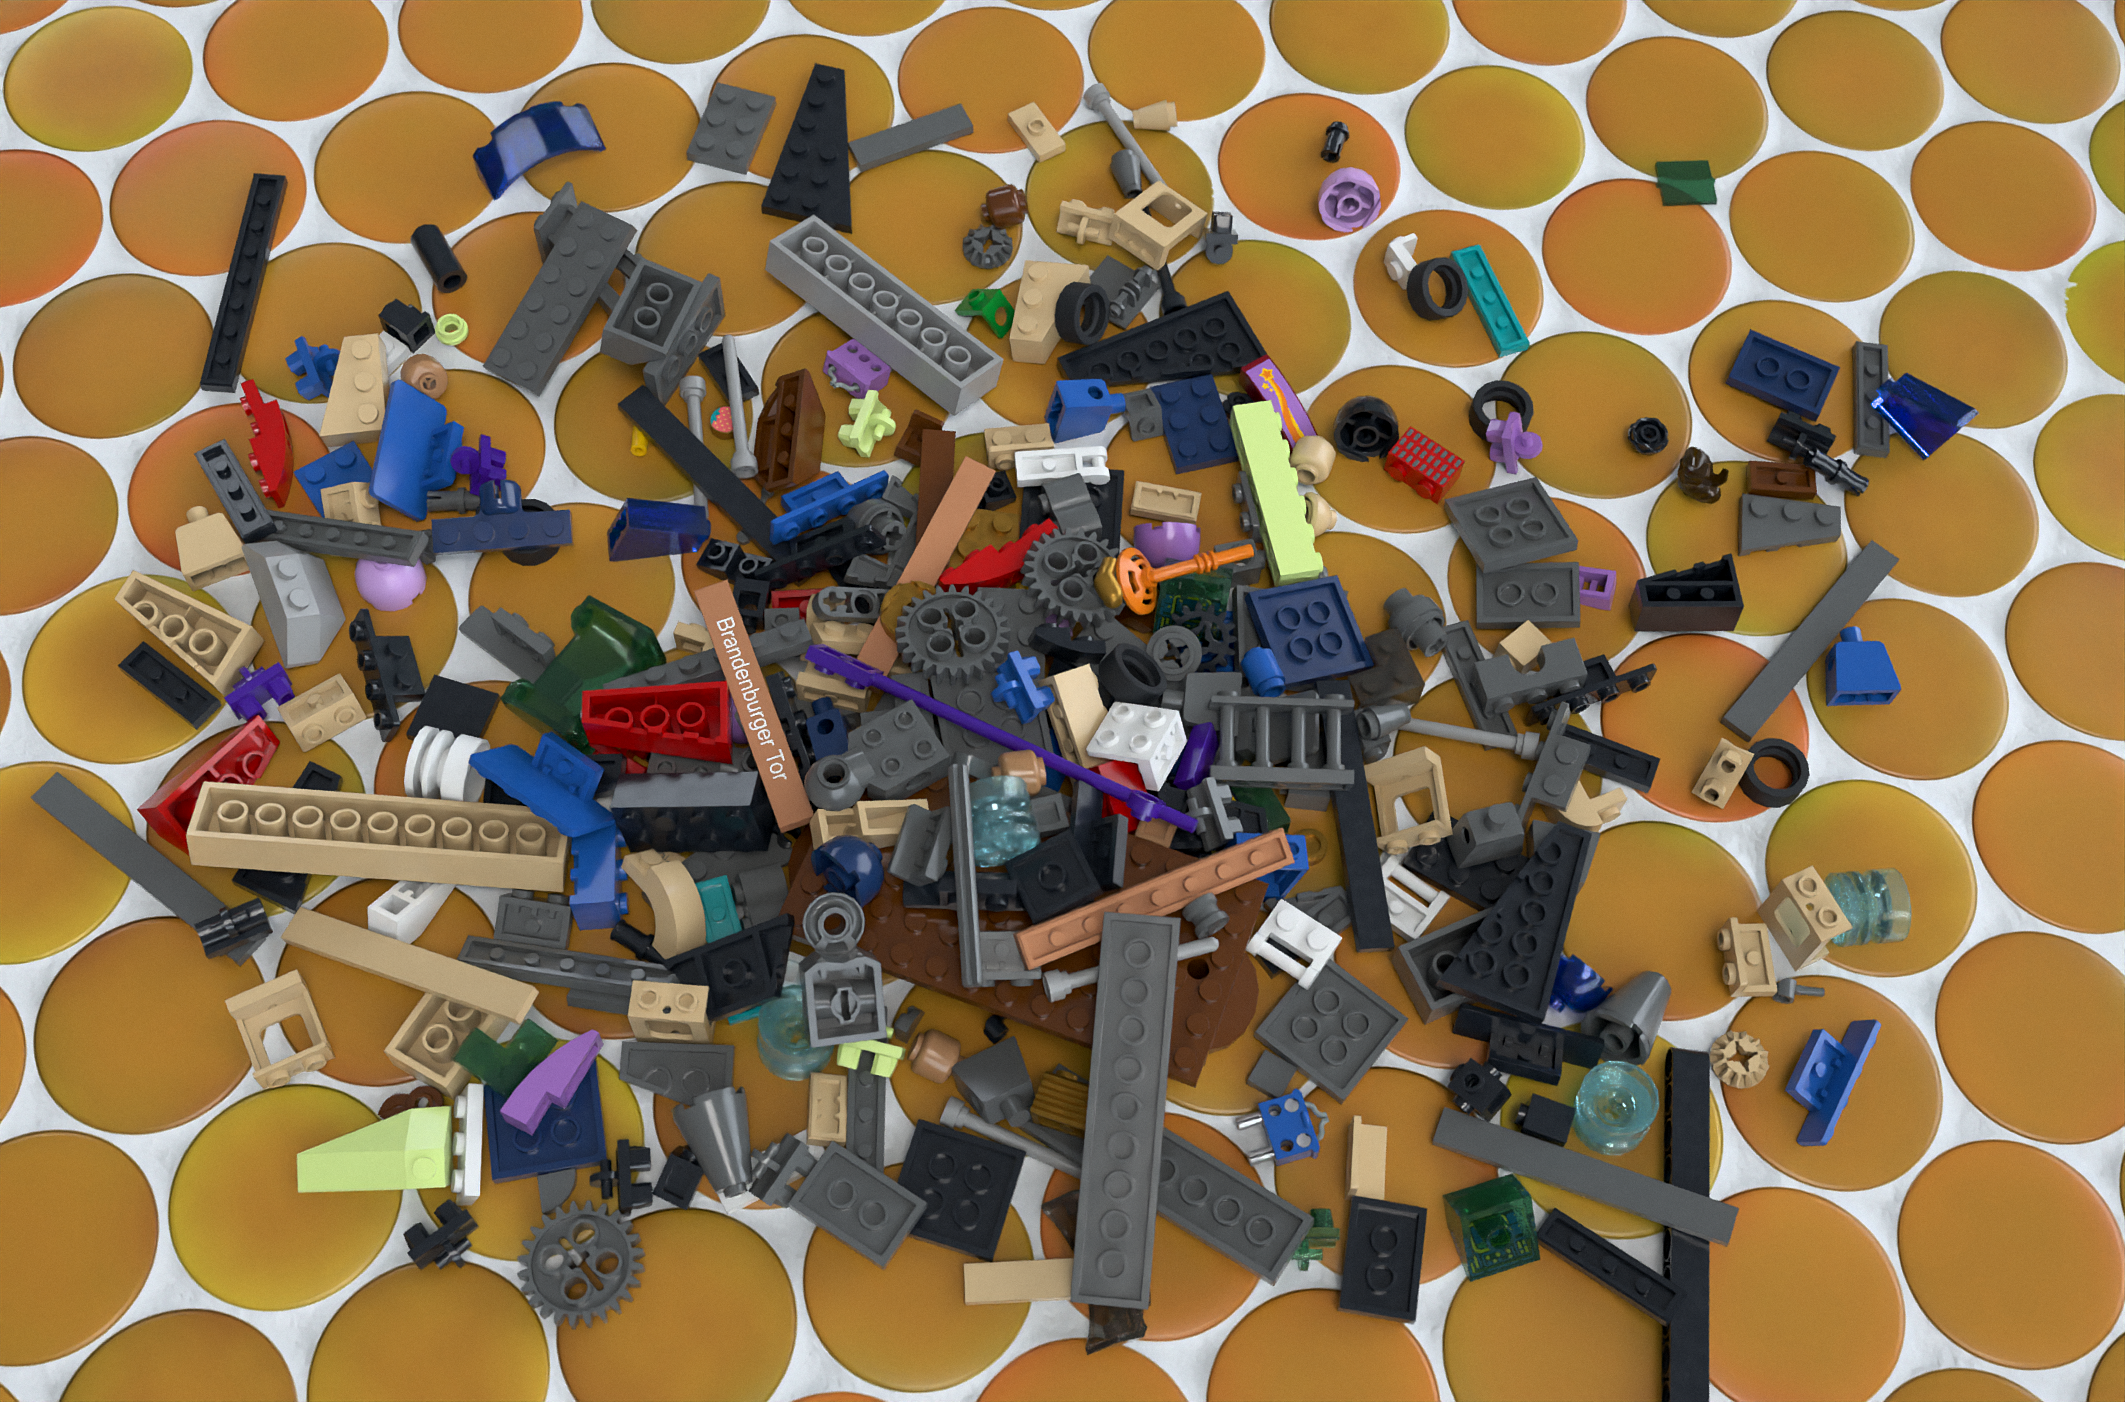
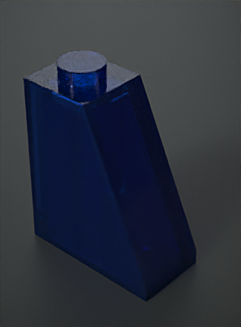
M1907 372L1897 381L1890 377L1876 390L1880 395L1871 403L1873 408L1923 460L1927 459L1979 414L1972 406Z
M627 498L607 531L609 561L618 562L698 552L704 541L709 539L711 533L710 520L706 519L705 506Z

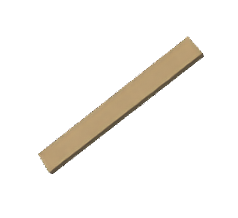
M302 907L298 909L280 937L289 945L519 1025L539 993L534 986Z

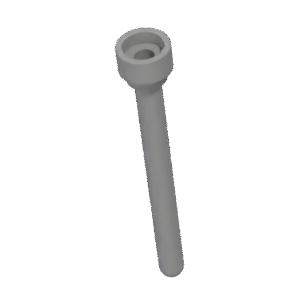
M1096 83L1090 86L1083 95V99L1088 106L1097 112H1101L1125 148L1133 150L1135 155L1140 158V169L1150 184L1153 185L1159 180L1166 185L1110 105V93L1104 84Z
M725 335L722 338L736 451L730 460L731 472L739 479H746L758 473L757 458L749 451L735 339L732 335Z
M687 376L679 381L680 396L687 403L689 430L703 443L700 403L706 395V383L702 377ZM693 484L695 516L698 521L704 522L709 517L708 498Z
M1411 718L1410 723L1398 728V730L1515 750V754L1522 755V759L1533 761L1540 733L1526 731V734L1518 733L1517 737Z
M1207 937L1181 944L1178 948L1177 961L1216 951L1219 947V942L1215 937ZM1099 966L1067 974L1066 971L1059 972L1058 969L1042 973L1043 986L1048 1001L1054 1002L1065 999L1066 994L1071 993L1073 988L1098 982Z
M953 1096L950 1097L939 1124L951 1129L955 1127L962 1129L964 1126L1003 1145L1026 1151L1027 1156L1081 1180L1082 1167L1068 1158L1001 1126L987 1124L983 1118L970 1113L971 1109L965 1106L964 1101Z

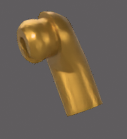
M1104 557L1094 579V588L1103 600L1104 605L1114 609L1122 604L1123 591L1115 578L1117 560L1113 557Z

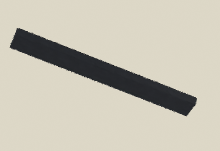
M257 173L253 175L199 384L202 391L236 392L288 185L286 176Z
M641 385L618 403V410L768 558L776 562L791 556L790 540L773 545L769 539L770 523L777 516L644 385ZM811 577L800 579L794 583L800 587Z
M1349 680L1316 681L1313 684V690L1319 694V699H1323V696L1327 694H1340L1345 696V700H1353ZM1353 708L1349 715H1341V764L1345 766V770H1354V785L1350 791L1330 790L1356 952L1391 951L1395 948ZM1319 714V728L1325 764H1327V714Z

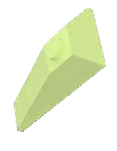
M451 1106L412 1108L298 1153V1193L437 1188L450 1185L453 1172Z

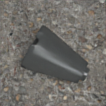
M1643 971L1586 1014L1581 1023V1033L1604 1039V1049L1600 1056L1603 1061L1626 1070L1634 1069L1639 1064L1641 1066L1645 1064L1652 1051L1672 993L1667 979L1658 972Z
M741 1086L737 1091H735L734 1087H727L693 1098V1106L685 1110L683 1103L675 1106L671 1110L673 1120L715 1193H724L725 1198H732L747 1192L746 1185L753 1182V1176L751 1174L752 1163L747 1095L744 1087Z

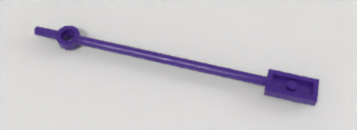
M825 644L809 645L804 659L815 663L814 668L828 675L837 673L846 677L845 683L858 689L864 690L865 687L874 686L906 702L912 699L917 707L1012 751L1032 750L1037 757L1043 758L1045 766L1077 781H1083L1101 792L1125 802L1132 809L1130 814L1137 819L1151 822L1152 818H1160L1190 833H1193L1198 825L1199 820L1167 806L1164 801L1149 793L1127 788L890 679L883 675V671Z

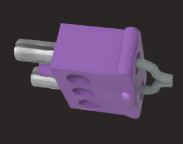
M854 338L834 351L828 350L823 367V372L832 379L830 381L831 386L835 389L838 387L844 388L857 399L865 398L868 390L879 391L887 386L889 375L894 371L893 368L884 363Z

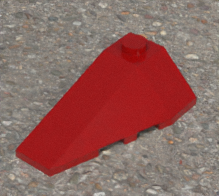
M255 715L163 785L137 810L161 838L190 856L186 833L203 782L254 785L257 778H261L280 741L259 715Z

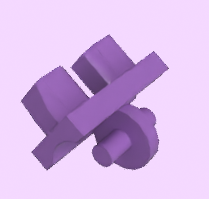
M1510 412L1507 421L1490 420L1486 432L1487 441L1492 442L1490 459L1491 461L1505 463L1507 473L1517 475V460L1519 457L1532 459L1542 451L1541 437L1533 432L1523 433L1520 413Z

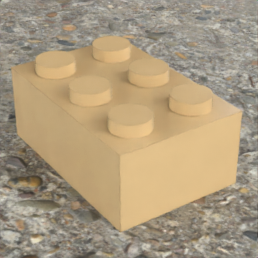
M426 992L384 1052L394 1066L428 1086L435 1087L443 1095L455 1101L456 1096L461 1093L510 1021Z

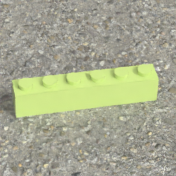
M1271 400L1232 406L1229 425L1242 471H1246L1260 523L1259 532L1274 585L1278 587L1318 579L1319 573L1323 572V561L1320 552L1315 553L1313 526L1311 523L1307 524L1305 519L1306 502L1303 495H1298L1296 488L1298 486V475L1295 467H1290L1289 464L1290 448L1286 439L1282 440L1280 433L1282 431L1281 416L1279 412H1274Z

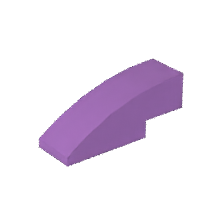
M592 1029L578 1036L553 1052L533 1069L513 1091L500 1110L505 1121L533 1135L551 1103L565 1109L604 1045L599 1032Z

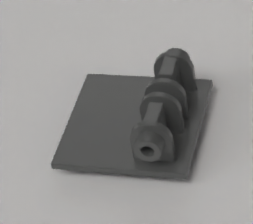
M1107 255L1090 276V284L1100 285L1106 291L1110 306L1109 321L1126 330L1160 288L1159 284L1152 281L1153 271L1150 267L1144 265L1133 270Z

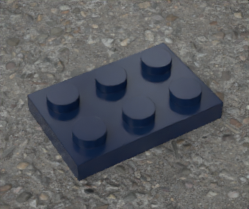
M1750 329L1725 384L1816 422L1840 367Z
M1212 374L1150 387L1162 408L1163 437L1176 475L1239 461L1230 425Z

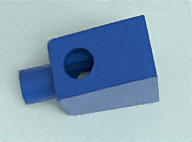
M1102 379L1056 381L1044 416L1046 423H1049L1054 444L1102 432L1105 430L1110 414L1125 411V398L1122 393L1109 394L1105 381Z
M1853 626L1842 629L1840 631L1841 642L1834 644L1825 660L1826 705L1891 704L1901 691V685L1885 645L1880 641H1863L1859 627Z

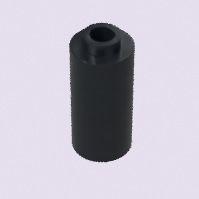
M425 224L416 228L410 238V242L438 290L442 293H451L460 289L467 281V274L440 228L433 224Z

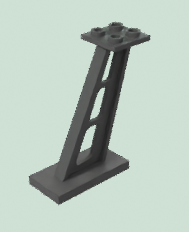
M566 182L560 192L557 191L553 195L547 210L543 215H539L534 223L533 229L543 264L578 207L573 184L570 182ZM626 249L616 269L630 279L640 259ZM710 273L703 280L702 286L666 358L649 361L643 369L646 388L664 406H666L678 388L679 381L686 376L698 358V354L702 352L726 316L720 278ZM606 283L596 301L610 316L620 296Z

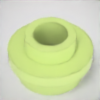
M456 314L442 316L435 327L437 339L445 345H457L463 342L469 332L465 320Z

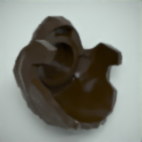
M1691 446L1680 460L1678 485L1686 496L1699 502L1713 504L1721 497V488L1718 487L1727 482L1729 470L1723 468L1719 474H1715L1710 457L1701 449Z

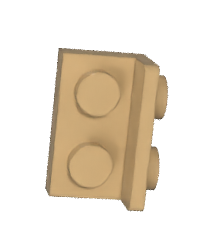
M1049 423L984 429L987 463L991 469L1008 470L1015 467L1014 452L1054 449Z
M349 482L320 489L325 518L381 526L378 507L379 500L369 494L370 483Z
M340 673L277 707L303 752L315 748L366 719V715L355 695Z

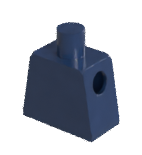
M822 697L813 701L811 706L815 716L808 718L806 725L816 761L828 755H841L847 752L848 733L852 731L848 719L839 708H834L830 697ZM836 775L828 778L831 783H838L841 779L840 776Z

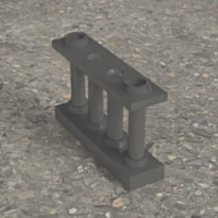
M1230 690L1219 691L1217 695H1211L1208 710L1220 711V761H1217L1216 765H1210L1207 778L1214 777L1216 784H1227L1229 787L1350 791L1354 785V770H1345V766L1341 764V715H1349L1354 708V700H1345V696L1340 694H1327L1323 696V699L1238 696V692ZM1235 711L1256 712V757L1252 767L1238 766V762L1234 761ZM1270 712L1291 713V763L1287 765V768L1273 767V763L1270 762ZM1306 713L1327 714V764L1323 765V769L1309 768V764L1305 763Z

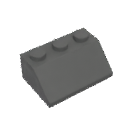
M641 257L603 328L600 353L630 365L666 358L702 286V282Z

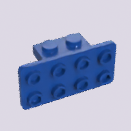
M400 379L393 381L390 386L369 485V494L411 519L421 521L427 515V499H430L427 497L428 490L437 491L450 486L456 478L457 472L452 468L450 458L455 449L462 447L464 427L455 421L445 424L447 415L445 406Z
M553 732L542 735L534 757L514 744L470 755L468 763L477 770L480 776L492 780L503 788L508 796L517 798L528 806L533 814L546 819L565 836L577 837L614 825L615 823L612 812L593 799L604 768Z

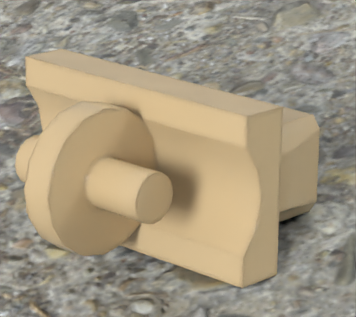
M1072 199L1070 202L1062 201L1057 232L1077 237L1078 244L1084 245L1085 240H1090L1111 246L1113 240L1108 238L1115 211L1107 207H1102L1098 210L1086 207L1083 201Z
M1721 738L1691 793L1723 809L1754 754L1738 748L1728 740Z

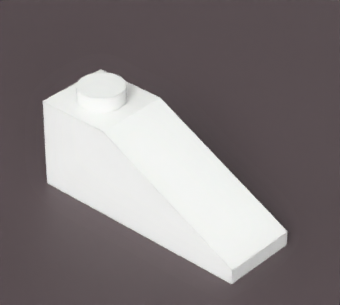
M400 880L367 907L368 930L411 944L424 932L457 884Z

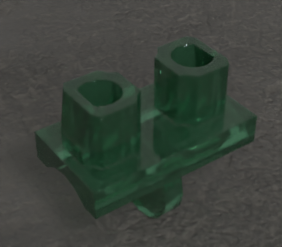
M1310 1209L1309 1215L1314 1218V1224L1291 1259L1297 1260L1299 1271H1308L1309 1260H1323L1322 1249L1309 1248H1335L1336 1241L1340 1240L1339 1228H1334L1330 1209Z

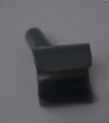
M774 821L772 832L777 835V844L783 849L790 848L792 842L784 834L788 833L795 839H798L801 835L800 828L781 833L778 823Z
M996 1014L988 1018L984 1028V1034L993 1044L998 1043L1009 1032V1028L1003 1023L1007 1018Z

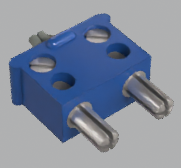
M1297 1088L1291 1094L1258 1103V1112L1236 1118V1125L1239 1131L1262 1125L1269 1144L1268 1148L1247 1154L1250 1166L1274 1160L1277 1167L1310 1156L1316 1159L1320 1150L1318 1141L1324 1137V1125L1329 1122L1327 1113L1319 1112L1317 1107L1311 1102H1304L1302 1093ZM1306 1107H1309L1317 1117L1323 1118L1319 1122L1318 1136L1315 1134ZM1276 1111L1280 1115L1272 1116L1270 1115V1112ZM1289 1146L1292 1150L1285 1152L1281 1148Z

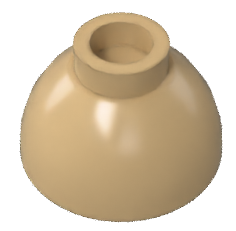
M1312 492L1305 493L1303 495L1306 502L1305 519L1307 524H1312L1314 535L1317 537L1327 529L1331 530L1335 527L1337 513L1335 510H1331L1327 501L1320 495Z

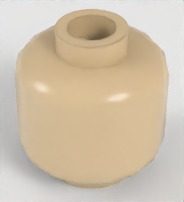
M1305 436L1300 438L1296 442L1289 458L1290 467H1295L1297 471L1298 482L1306 485L1323 482L1329 476L1335 461V450L1321 436Z

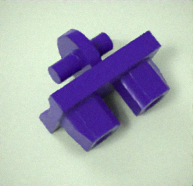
M480 435L478 451L472 447L462 446L455 449L451 454L450 463L452 468L460 474H470L471 494L480 496L479 487L483 483L494 480L495 485L499 486V491H501L500 481L506 480V470L503 469L506 452L492 448L491 437Z
M277 662L267 670L261 666L252 673L245 666L241 667L238 671L243 679L232 685L235 691L224 697L237 719L243 718L247 722L255 715H259L264 720L267 713L261 705L273 698L278 706L295 698V695L291 688L292 682L284 668Z

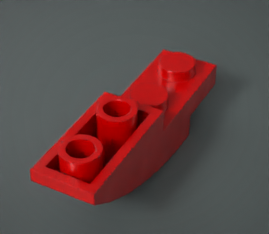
M254 379L240 383L245 396L239 398L247 417L254 415L256 420L250 423L255 437L248 439L253 449V452L249 453L248 457L255 473L262 471L264 478L258 481L266 499L273 497L278 509L286 505L293 479L294 457L291 435L277 399L264 404Z
M1049 518L1039 526L1036 523L1031 525L1022 534V538L1015 543L1012 541L1007 542L999 551L991 544L981 551L975 549L965 557L960 566L955 569L953 567L946 569L937 580L939 582L938 586L942 588L943 592H949L951 584H954L956 592H961L965 586H968L970 595H974L977 592V587L1008 588L1023 580L1025 575L1020 573L1024 564L1023 559L1033 541H1039L1043 533L1050 537L1054 528L1058 530V527Z

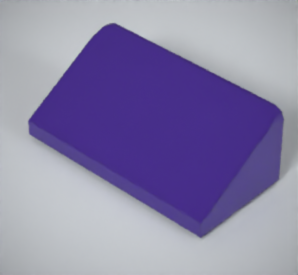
M1206 722L1195 725L1192 728L1173 783L1181 790L1186 791L1193 788L1207 778V772L1210 765H1213L1219 747L1213 723Z

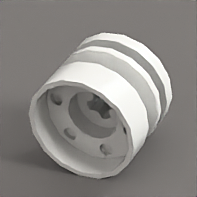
M424 726L413 741L405 767L404 787L407 797L439 799L441 797V800L478 802L484 790L486 778L480 776L477 770L469 765L468 761L471 754L490 750L488 740L464 734L455 739L451 731H439L438 728Z

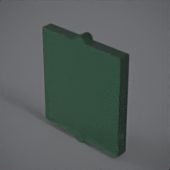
M1708 160L1655 163L1658 180L1656 187L1660 189L1663 206L1716 205L1717 196L1714 188L1716 179L1712 178Z

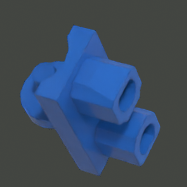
M301 336L294 340L298 350L285 358L288 367L297 376L307 372V376L295 383L298 393L307 400L313 399L320 394L329 398L333 382L331 376L335 374L340 351L329 348L325 344L319 348L309 346L306 338Z
M1019 651L1010 652L1007 655V660L997 667L998 675L995 676L998 687L992 691L991 696L995 702L1006 701L1009 709L1015 708L1022 725L1032 722L1039 712L1048 709L1055 701L1050 687L1042 686L1036 688L1032 681L1040 674V666L1035 656L1021 657Z

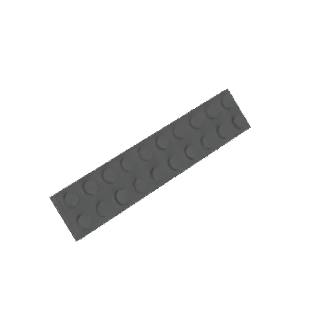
M1104 912L1070 1302L1149 1309L1181 918Z

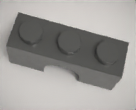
M1575 638L1542 645L1537 658L1540 671L1532 675L1522 674L1515 670L1508 654L1475 662L1471 677L1484 713L1495 711L1496 713L1506 712L1515 705L1526 702L1528 704H1538L1549 696L1564 695L1583 688L1588 673Z

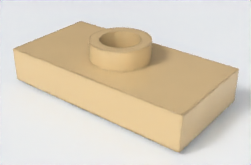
M1035 102L1008 113V122L1039 163L1066 150V143Z
M1137 481L1130 515L1196 525L1202 493Z
M811 1072L808 1089L806 1145L828 1147L834 1141L844 1148L846 1143L848 1076Z

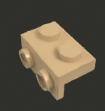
M1729 917L1718 931L1717 943L1719 950L1724 951L1725 963L1722 974L1724 983L1729 985L1730 996H1774L1778 991L1767 924H1738L1737 917Z

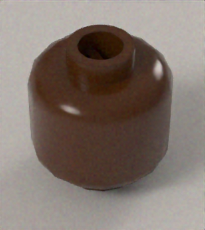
M1013 184L987 191L985 196L986 203L981 204L985 221H992L997 229L1021 224L1025 220V214L1029 213L1023 189L1018 190Z

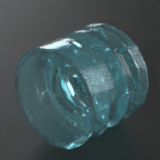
M994 776L969 784L975 866L992 867L1004 865V862L1017 855H1021L1023 852L1041 843L1039 830L1036 829V818L1029 813L1032 809V803L1028 787L1022 778Z
M1895 868L1868 869L1863 874L1859 871L1829 873L1825 878L1824 884L1853 927L1831 938L1837 947H1850L1853 944L1866 945L1870 940L1877 944L1902 942L1908 936L1911 927L1910 896L1907 885L1898 870Z
M795 984L783 987L781 998L763 1004L759 1012L757 1050L761 1062L772 1074L785 1080L801 1081L809 1078L811 1072H821L829 1063L834 1050V1045L810 1047L805 1038L801 987ZM795 1036H801L798 1043L791 1042Z
M1607 1061L1595 1066L1584 1077L1572 1107L1576 1108L1572 1126L1578 1138L1588 1148L1601 1154L1622 1155L1634 1150L1646 1137L1659 1108L1658 1090L1652 1078L1639 1066L1626 1061ZM1606 1109H1610L1611 1113L1605 1114ZM1613 1115H1618V1118L1614 1119Z

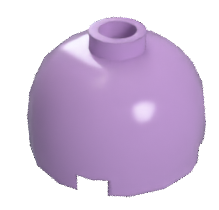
M1353 167L1340 168L1332 172L1321 184L1318 193L1319 212L1324 223L1334 230L1353 232L1351 227H1359L1361 225L1365 228L1377 218L1380 211L1379 188L1372 176L1365 171Z
M420 558L415 567L359 559L354 573L360 596L364 601L366 600L380 611H397L413 604L412 599L418 593L421 595L425 590L427 579Z

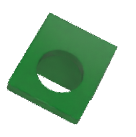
M972 289L955 309L958 316L982 315L998 338H1003L1010 330L1015 314L1014 308L1000 289ZM999 307L1004 308L1007 314L1006 322L1002 326L998 325L995 320V313Z

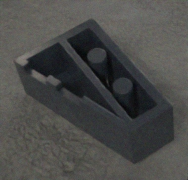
M1732 553L1723 555L1721 560L1705 564L1704 561L1695 563L1693 568L1677 572L1674 569L1639 579L1636 582L1629 602L1634 632L1734 631L1744 608Z

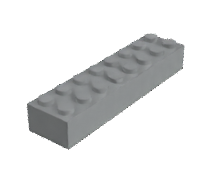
M812 215L769 242L766 271L953 416L996 387L1003 358L815 215Z

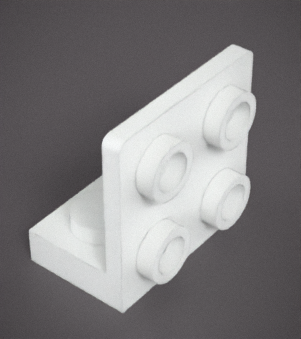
M1114 702L1086 750L1089 756L1138 763V770L1142 774L1146 789L1159 791L1186 745L1187 739L1178 710Z

